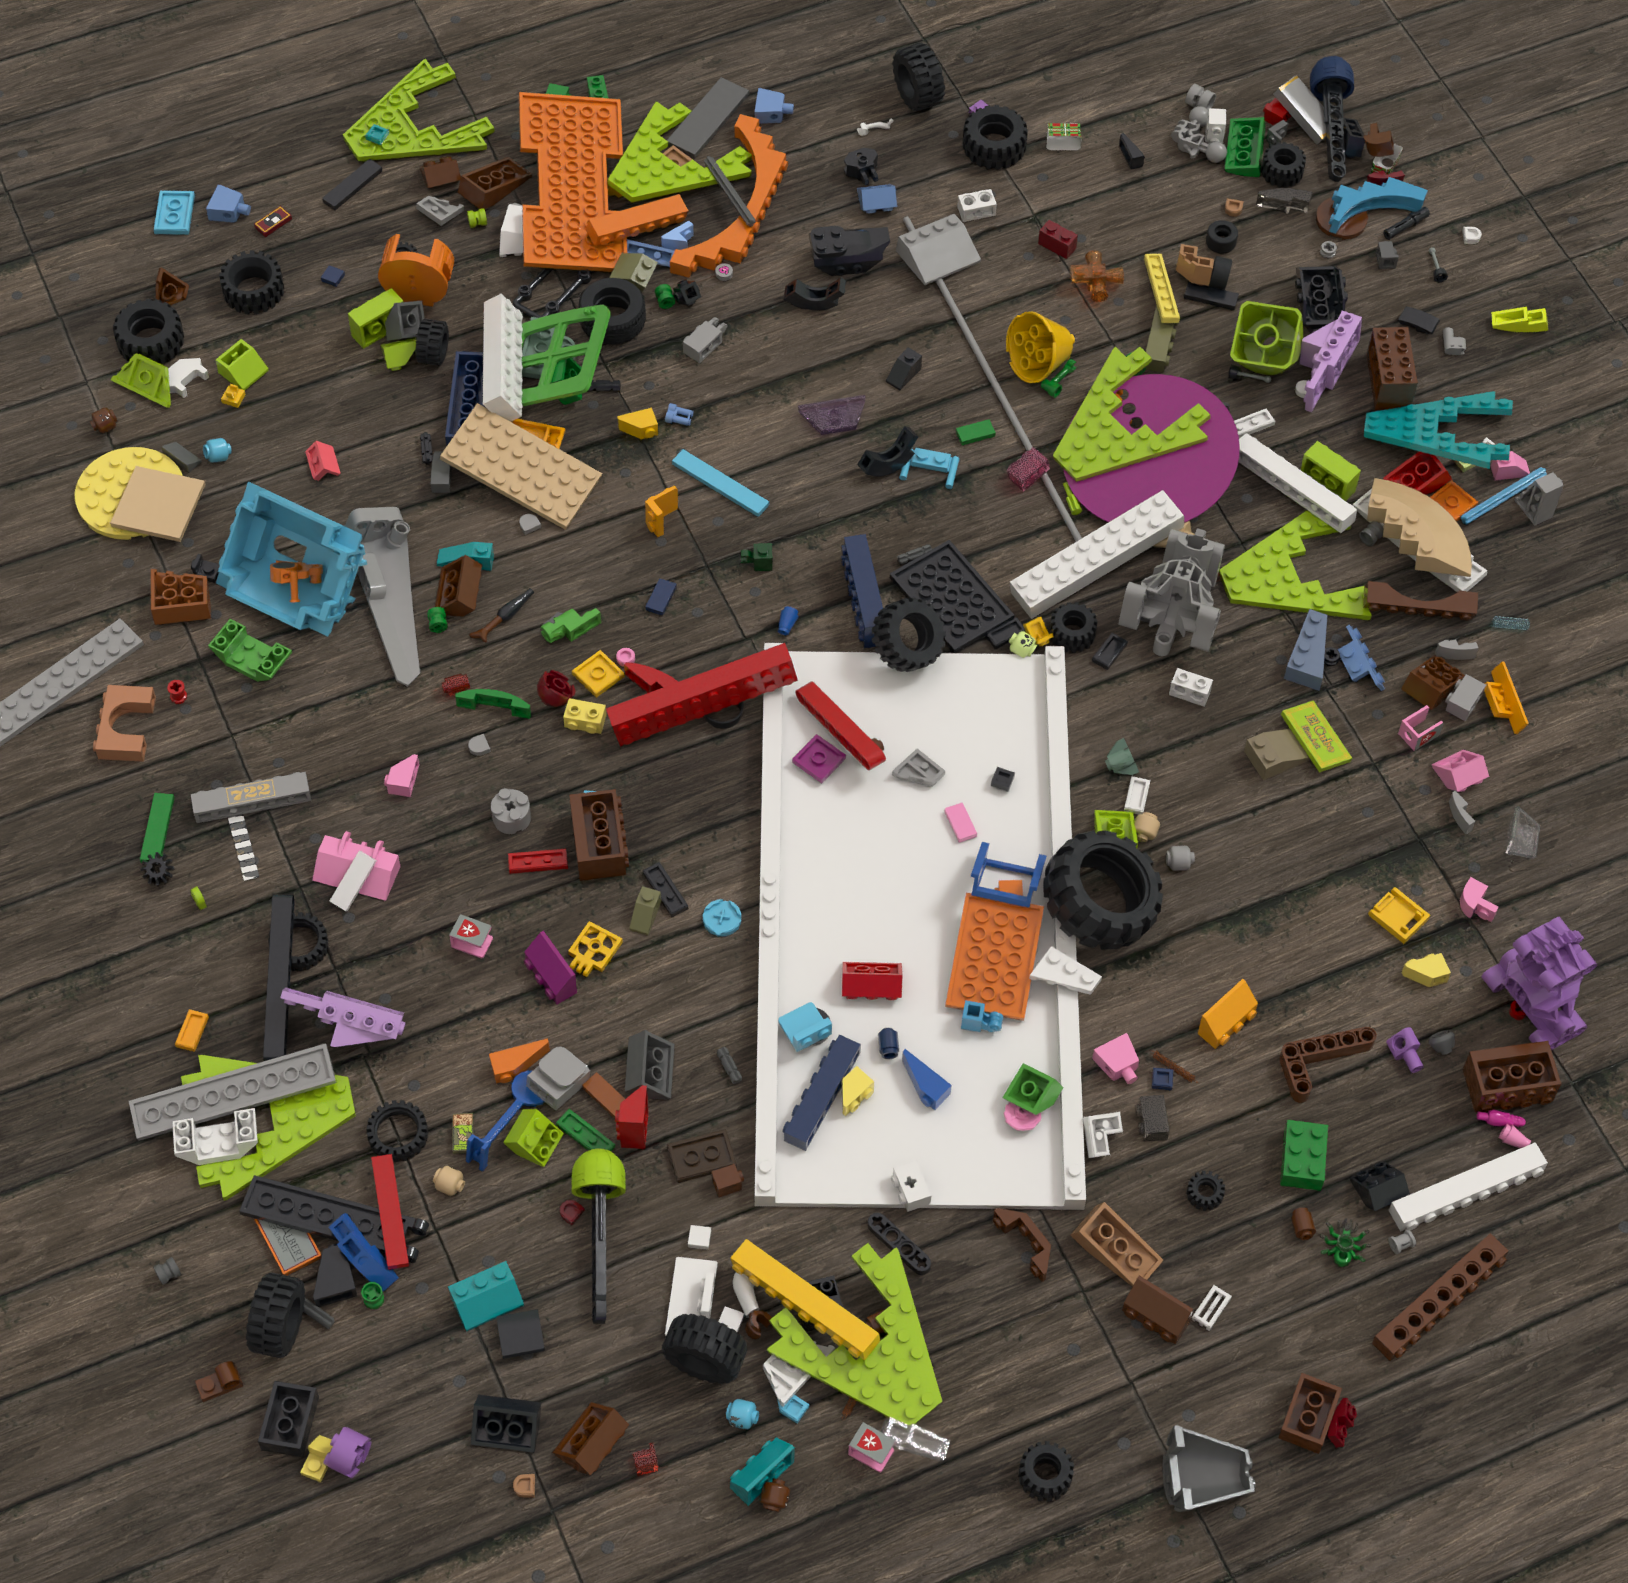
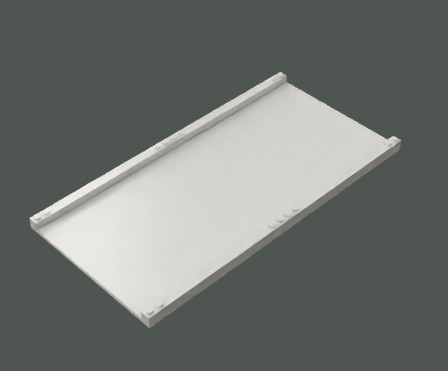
M764 643V650L782 643ZM1046 646L1045 654H1031L1030 657L1026 656L1024 658L1017 654L942 653L933 664L911 672H900L896 668L888 667V662H883L880 659L881 655L876 652L788 651L798 681L793 682L791 685L777 688L772 692H766L763 696L755 1206L906 1208L899 1201L898 1194L900 1192L898 1187L894 1188L891 1176H893L894 1167L917 1160L932 1195L931 1204L920 1208L1084 1210L1086 1186L1078 991L1067 989L1066 986L1059 984L1051 985L1047 984V981L1031 979L1024 1021L1004 1017L1002 1029L997 1032H989L981 1029V1032L961 1029L963 1010L945 1007L966 893H972L974 878L971 877V873L982 842L990 843L987 859L1035 869L1039 854L1047 856L1037 891L1033 892L1030 903L1044 906L1033 970L1051 946L1077 961L1076 936H1067L1060 929L1062 924L1057 918L1052 919L1047 909L1049 898H1045L1043 893V879L1045 878V869L1050 858L1067 840L1072 839L1064 646ZM813 681L870 739L876 738L882 741L886 761L868 771L799 702L795 691ZM816 734L846 754V759L822 784L792 763V758ZM919 749L943 768L945 775L935 785L928 786L894 777L892 771L912 752ZM997 767L1015 772L1009 792L991 786V780ZM963 802L977 832V837L959 843L944 810L947 807ZM986 866L979 886L994 889L998 888L999 880H1022L1023 896L1027 897L1032 875ZM842 962L902 963V998L897 1000H887L886 997H878L875 1000H869L866 997L847 999L846 996H842ZM812 1002L816 1008L825 1011L830 1017L832 1034L819 1045L812 1044L796 1052L778 1020L781 1016ZM884 1028H892L898 1032L899 1052L896 1058L884 1059L879 1052L878 1033ZM840 1034L861 1044V1053L851 1071L858 1066L874 1081V1093L867 1100H862L856 1111L850 1112L845 1116L843 1114L841 1087L810 1145L804 1151L785 1142L782 1130L785 1123L791 1121L794 1107L800 1105L803 1091L806 1088L809 1089L811 1085L810 1080L814 1072L818 1073L821 1068L819 1065L823 1056L827 1057L830 1051L828 1049L832 1040L836 1041ZM904 1049L908 1050L952 1085L951 1094L936 1110L925 1106L921 1102L902 1061ZM1024 1063L1056 1079L1064 1088L1054 1105L1041 1112V1121L1034 1129L1019 1131L1005 1122L1004 1112L1009 1101L1002 1097Z

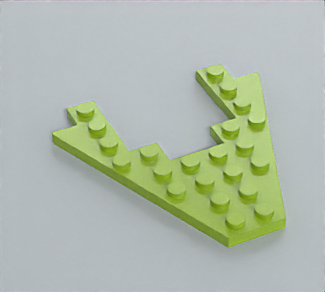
M424 59L343 134V139L358 161H367L369 159L381 160L486 150L487 144L482 137L494 133L495 129L488 118L484 117L442 136L434 125L418 131L406 114L419 108L414 95L456 78L455 72L448 63L432 69L427 60ZM373 124L389 130V135L381 145L366 140L365 135Z
M655 102L608 178V185L629 201L636 202L718 184L708 167L703 168L693 159L680 167L660 152L668 147V141L660 135L683 122L692 111L681 103L667 109L660 103ZM741 146L716 161L729 181L750 177L752 170L744 165L751 161L752 154Z
M1114 347L1054 452L1053 459L1078 482L1206 442L1208 436L1199 427L1208 421L1211 416L1198 403L1158 435L1146 424L1131 435L1111 415V413L1122 406V401L1113 392L1151 363L1152 358L1141 347L1137 348L1127 357Z
M1308 510L1219 570V576H1221L1230 603L1306 613L1311 609L1330 616L1370 620L1372 616L1369 608H1363L1364 586L1324 594L1319 580L1301 584L1290 558L1305 555L1306 549L1302 540L1338 532Z
M198 1055L201 1072L181 1076L182 1085L257 1063ZM335 1075V1084L270 1102L274 1131L257 1134V1153L243 1156L241 1159L196 1166L200 1188L220 1184L223 1200L226 1201L250 1186L254 1175L259 1177L265 1176L354 1118L356 1114L348 1077Z
M867 1243L854 1253L851 1258L890 1305L875 1318V1321L887 1336L877 1344L865 1360L861 1357L855 1360L845 1346L841 1345L826 1357L787 1308H784L769 1320L770 1324L782 1338L770 1346L767 1351L771 1355L910 1429L941 1404L942 1398L899 1250L896 1247L881 1259Z

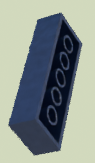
M456 351L445 433L446 447L478 403L485 407L483 405V352Z
M866 534L844 537V545H841V564L845 566L844 577L845 581L849 583L847 585L848 595L852 596L851 608L856 614L854 616L855 626H859L858 639L859 642H863L864 649L876 647L875 643L873 644L872 642L874 637L872 627L875 626L873 623L874 619L878 616V612L883 609L867 537Z

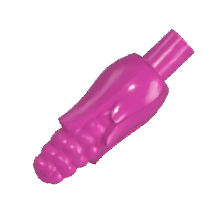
M1490 1110L1488 1113L1477 1112L1478 1120H1484L1492 1126H1505L1508 1124L1514 1127H1522L1526 1123L1525 1119L1520 1116L1510 1115V1113L1498 1110Z

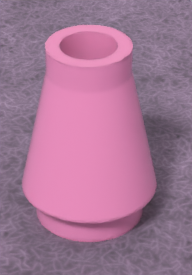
M1506 1124L1499 1135L1503 1143L1520 1149L1531 1143V1140L1526 1138L1513 1125Z

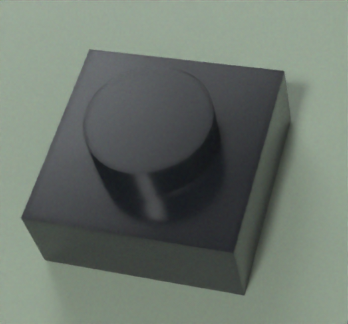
M997 767L991 780V786L1009 792L1015 772Z

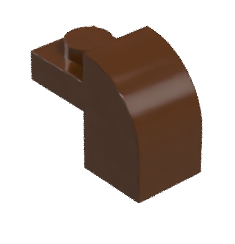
M1377 123L1370 124V131H1368V135L1364 136L1368 153L1375 157L1394 155V142L1391 130L1379 132Z

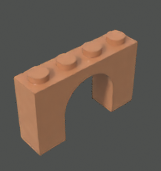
M107 686V691L103 693L104 706L100 709L101 721L100 724H97L96 728L98 736L97 740L93 742V751L96 752L98 759L144 762L147 748L144 735L120 734L115 732L112 727L116 719L123 714L130 712L153 713L156 700L153 687Z

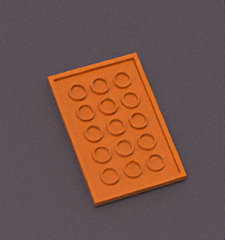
M966 893L945 1007L964 1010L965 1000L984 1003V1012L987 1014L995 1011L1001 1013L1005 1018L1024 1021L1031 984L1029 977L1034 967L1044 906L1030 904V907L1027 908Z

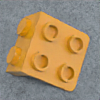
M676 486L666 488L663 492L656 496H651L645 501L646 524L651 533L654 532L657 537L664 535V516L678 508V489Z

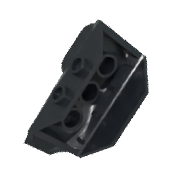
M840 226L814 228L809 233L814 267L830 276L866 273L883 260V252L890 243L888 227L843 229Z
M1337 266L1295 267L1297 275L1295 288L1299 291L1297 293V303H1300L1303 325L1310 334L1337 320L1341 312L1345 311V302L1348 300L1347 291H1344L1346 279L1342 277V270Z

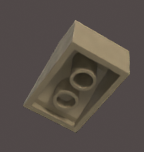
M1291 729L1263 732L1249 738L1246 741L1244 750L1263 781L1311 760Z

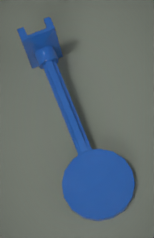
M530 1070L521 1072L514 1078L511 1092L516 1100L489 1133L482 1139L472 1134L467 1140L466 1162L470 1163L472 1159L480 1163L479 1170L482 1172L487 1167L491 1143L523 1105L538 1106L545 1102L526 1087L527 1075L532 1072Z

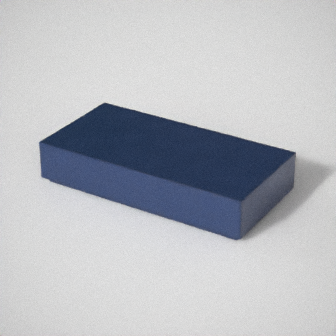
M659 578L645 606L646 611L663 616L677 588V584Z

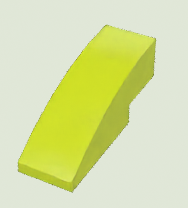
M1527 307L1491 312L1492 326L1495 329L1512 332L1548 331L1545 308L1528 311Z

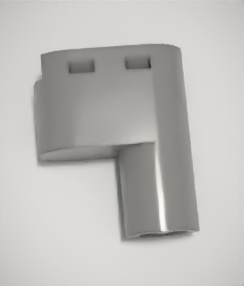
M1450 327L1443 329L1445 354H1465V338L1454 337L1453 329Z

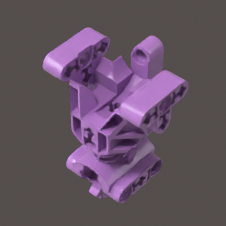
M1556 917L1550 922L1530 931L1528 934L1519 937L1512 945L1514 949L1506 952L1497 965L1486 970L1481 976L1493 993L1499 992L1504 988L1508 990L1538 1029L1529 1036L1531 1043L1549 1041L1551 1050L1580 1035L1587 1029L1585 1022L1574 1010L1575 999L1579 994L1580 984L1584 978L1583 976L1590 973L1597 966V963L1586 950H1582L1579 945L1584 937L1579 931L1570 930L1560 917Z

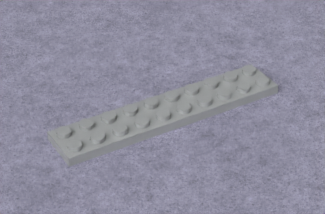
M118 619L1 701L0 747L144 645L143 641L121 619Z
M325 1043L130 1100L129 1105L136 1137L140 1141L173 1131V1121L193 1118L195 1124L232 1114L234 1111L246 1110L335 1084L336 1079L328 1046Z

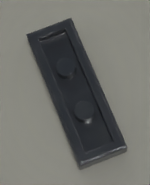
M1189 281L1184 294L1185 299L1235 310L1239 293L1206 285L1201 286Z
M660 862L643 870V875L652 889L661 892V902L671 918L689 909L688 904Z

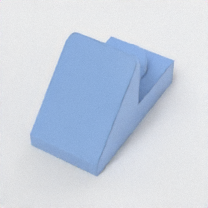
M687 221L661 236L662 248L671 250L688 248L687 240L694 236L693 224Z

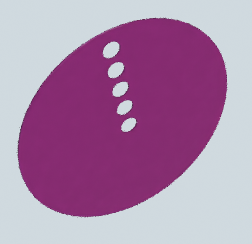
M1163 374L1131 377L1113 392L1116 394L1119 390H1126L1129 396L1127 399L1122 400V406L1111 413L1131 435L1140 429H1134L1130 426L1129 423L1133 418H1140L1143 421L1142 426L1146 424L1158 435L1199 403L1211 416L1208 421L1199 427L1208 436V440L1078 482L1064 470L1065 478L1078 501L1088 511L1108 523L1162 490L1182 512L1184 523L1212 507L1222 497L1234 478L1240 452L1239 435L1235 422L1225 405L1213 393L1195 382ZM1130 403L1136 407V410L1133 414L1128 415L1122 409L1124 405Z

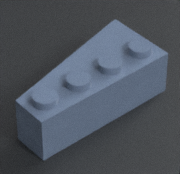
M1309 609L1284 676L1286 680L1320 691L1323 679L1327 626L1326 614Z

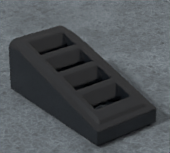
M1122 133L1120 135L1119 147L1130 169L1143 167L1144 154Z

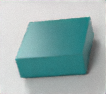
M373 124L365 135L366 140L381 145L389 135V130Z

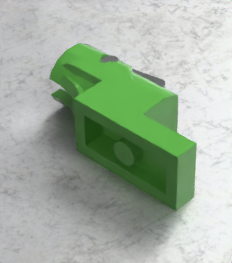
M597 608L587 611L582 617L574 609L564 613L557 612L540 627L542 629L541 634L549 643L564 636L572 642L601 623V614Z

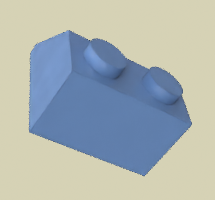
M887 184L857 188L861 210H866V213H875L876 209L882 208L883 211H892L893 207H897L894 185Z

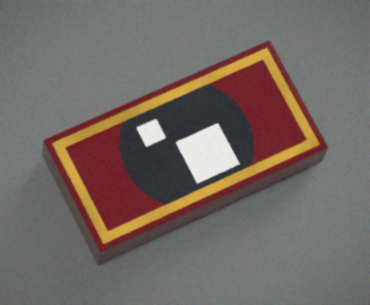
M279 206L254 223V227L263 236L267 237L292 220V215L282 206Z

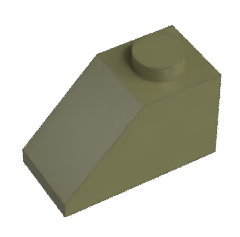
M642 886L630 924L631 931L649 935L661 905L660 891Z

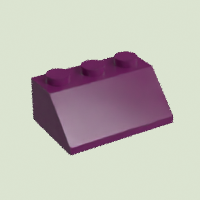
M544 931L540 932L525 950L524 964L529 971L532 970L535 973L534 977L537 983L545 987L547 997L550 1000L553 999L558 1005L577 993L576 977Z

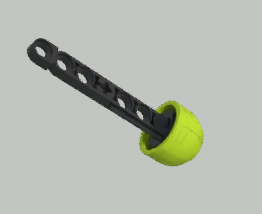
M592 1149L583 1153L576 1160L572 1169V1194L580 1198L592 1199L593 1324H605L607 1313L606 1199L619 1197L626 1192L624 1166L614 1153L605 1149Z

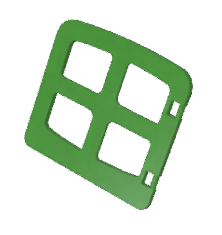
M597 305L568 310L522 324L523 343L525 338L531 334L555 328L547 351L522 357L523 368L544 364L538 386L522 389V406L579 395L589 390L610 319V310L606 306ZM595 320L589 342L561 348L569 324ZM585 355L581 371L577 376L551 383L556 364L560 360Z

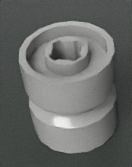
M1193 84L1187 93L1185 103L1192 107L1203 106L1209 111V108L1213 107L1216 100V93L1209 90L1204 91L1203 87Z

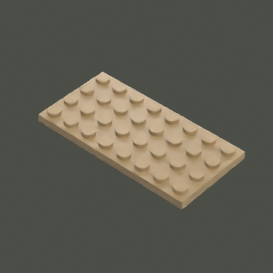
M478 403L440 455V460L565 530L602 477L601 472L496 413H491L487 408Z

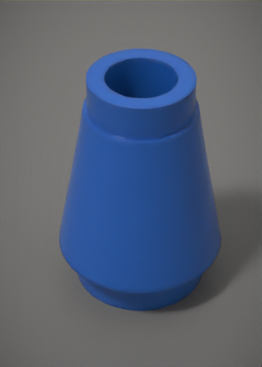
M786 606L784 610H781L778 629L780 634L788 635L799 616L795 608Z

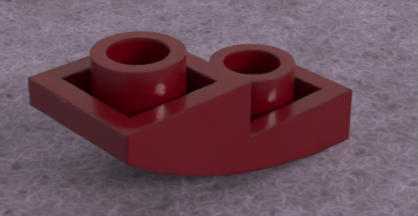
M1382 170L1369 174L1367 182L1382 186L1383 182L1387 183L1389 177L1403 181L1405 175L1402 170L1388 175Z
M1343 1398L1338 1404L1328 1430V1438L1336 1448L1344 1447V1441L1347 1437L1346 1428L1354 1427V1418L1357 1416L1356 1408L1348 1398Z

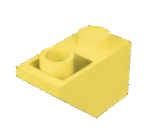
M1442 953L1436 955L1429 954L1418 960L1411 959L1405 963L1402 970L1404 977L1427 987L1448 982L1451 974Z
M858 1066L849 1072L842 1081V1106L845 1116L850 1112L856 1111L860 1106V1102L864 1099L867 1100L874 1093V1081Z

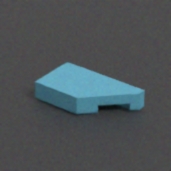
M796 1395L784 1407L778 1401L779 1412L797 1424L809 1408V1404Z

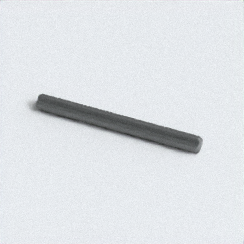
M707 156L704 160L705 165L746 225L753 226L756 222L755 218L714 158Z

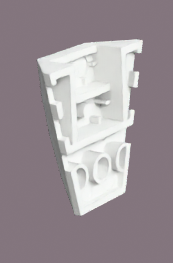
M514 203L508 206L501 228L500 257H506V254L518 256L523 253L522 205Z

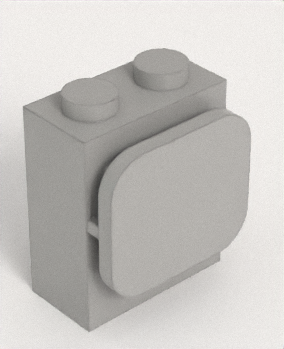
M556 1047L540 1060L537 1068L527 1075L526 1087L554 1110H557L582 1088V1084L590 1078V1070L586 1064L566 1048Z

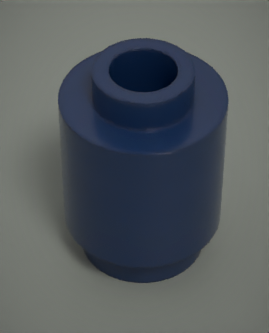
M892 1028L882 1029L878 1033L879 1052L884 1059L896 1058L899 1052L898 1032Z

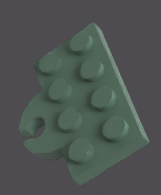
M555 328L527 336L522 350V357L547 351ZM564 336L561 348L575 345L571 338ZM544 364L523 368L522 377L540 379Z

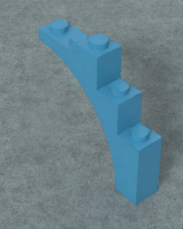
M1391 177L1388 178L1387 183L1383 182L1382 186L1365 181L1363 187L1359 186L1358 190L1341 185L1338 191L1335 190L1332 197L1334 201L1332 208H1334L1333 213L1335 215H1331L1329 221L1331 228L1329 232L1336 234L1340 226L1349 218L1371 209L1397 208L1417 212L1422 208L1428 190Z

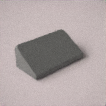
M177 442L162 446L163 454L188 473L202 462Z

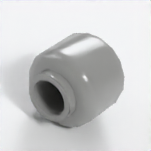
M1171 846L1169 851H1166V865L1170 866V869L1173 871H1187L1190 869L1191 864L1195 862L1194 852H1190L1188 846Z

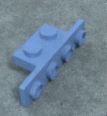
M1350 625L1346 626L1353 641L1338 649L1351 679L1356 682L1370 674L1375 685L1383 691L1385 688L1382 683L1385 681L1382 675L1376 672L1375 668L1377 665L1372 657L1369 658L1367 654L1369 649L1366 644L1361 643L1360 638L1362 636L1357 628L1353 629Z

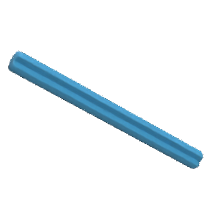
M1538 468L1461 515L1462 523L1469 524L1523 491L1535 480L1546 476V469Z

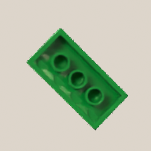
M1264 117L1230 119L1225 162L1226 172L1240 176L1260 177L1266 127Z

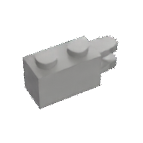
M714 317L709 322L705 321L702 325L697 326L695 331L684 339L683 353L700 364L722 343V334L725 332L727 324L722 323L716 328L719 319Z

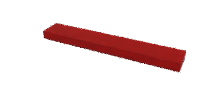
M392 1154L371 1157L388 1270L408 1267L409 1262Z

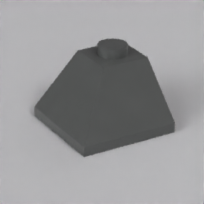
M422 301L394 303L385 321L387 341L417 337L419 325L425 319Z

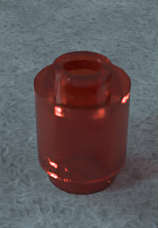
M460 673L445 677L444 682H441L443 692L448 693V696L470 689L467 674L462 675Z

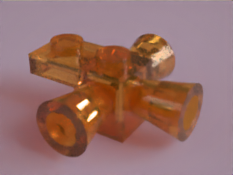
M1090 251L1085 255L1086 265H1070L1072 283H1087L1088 291H1092L1091 299L1094 302H1103L1108 298L1106 281L1123 284V267L1106 270L1105 264H1101L1102 253Z

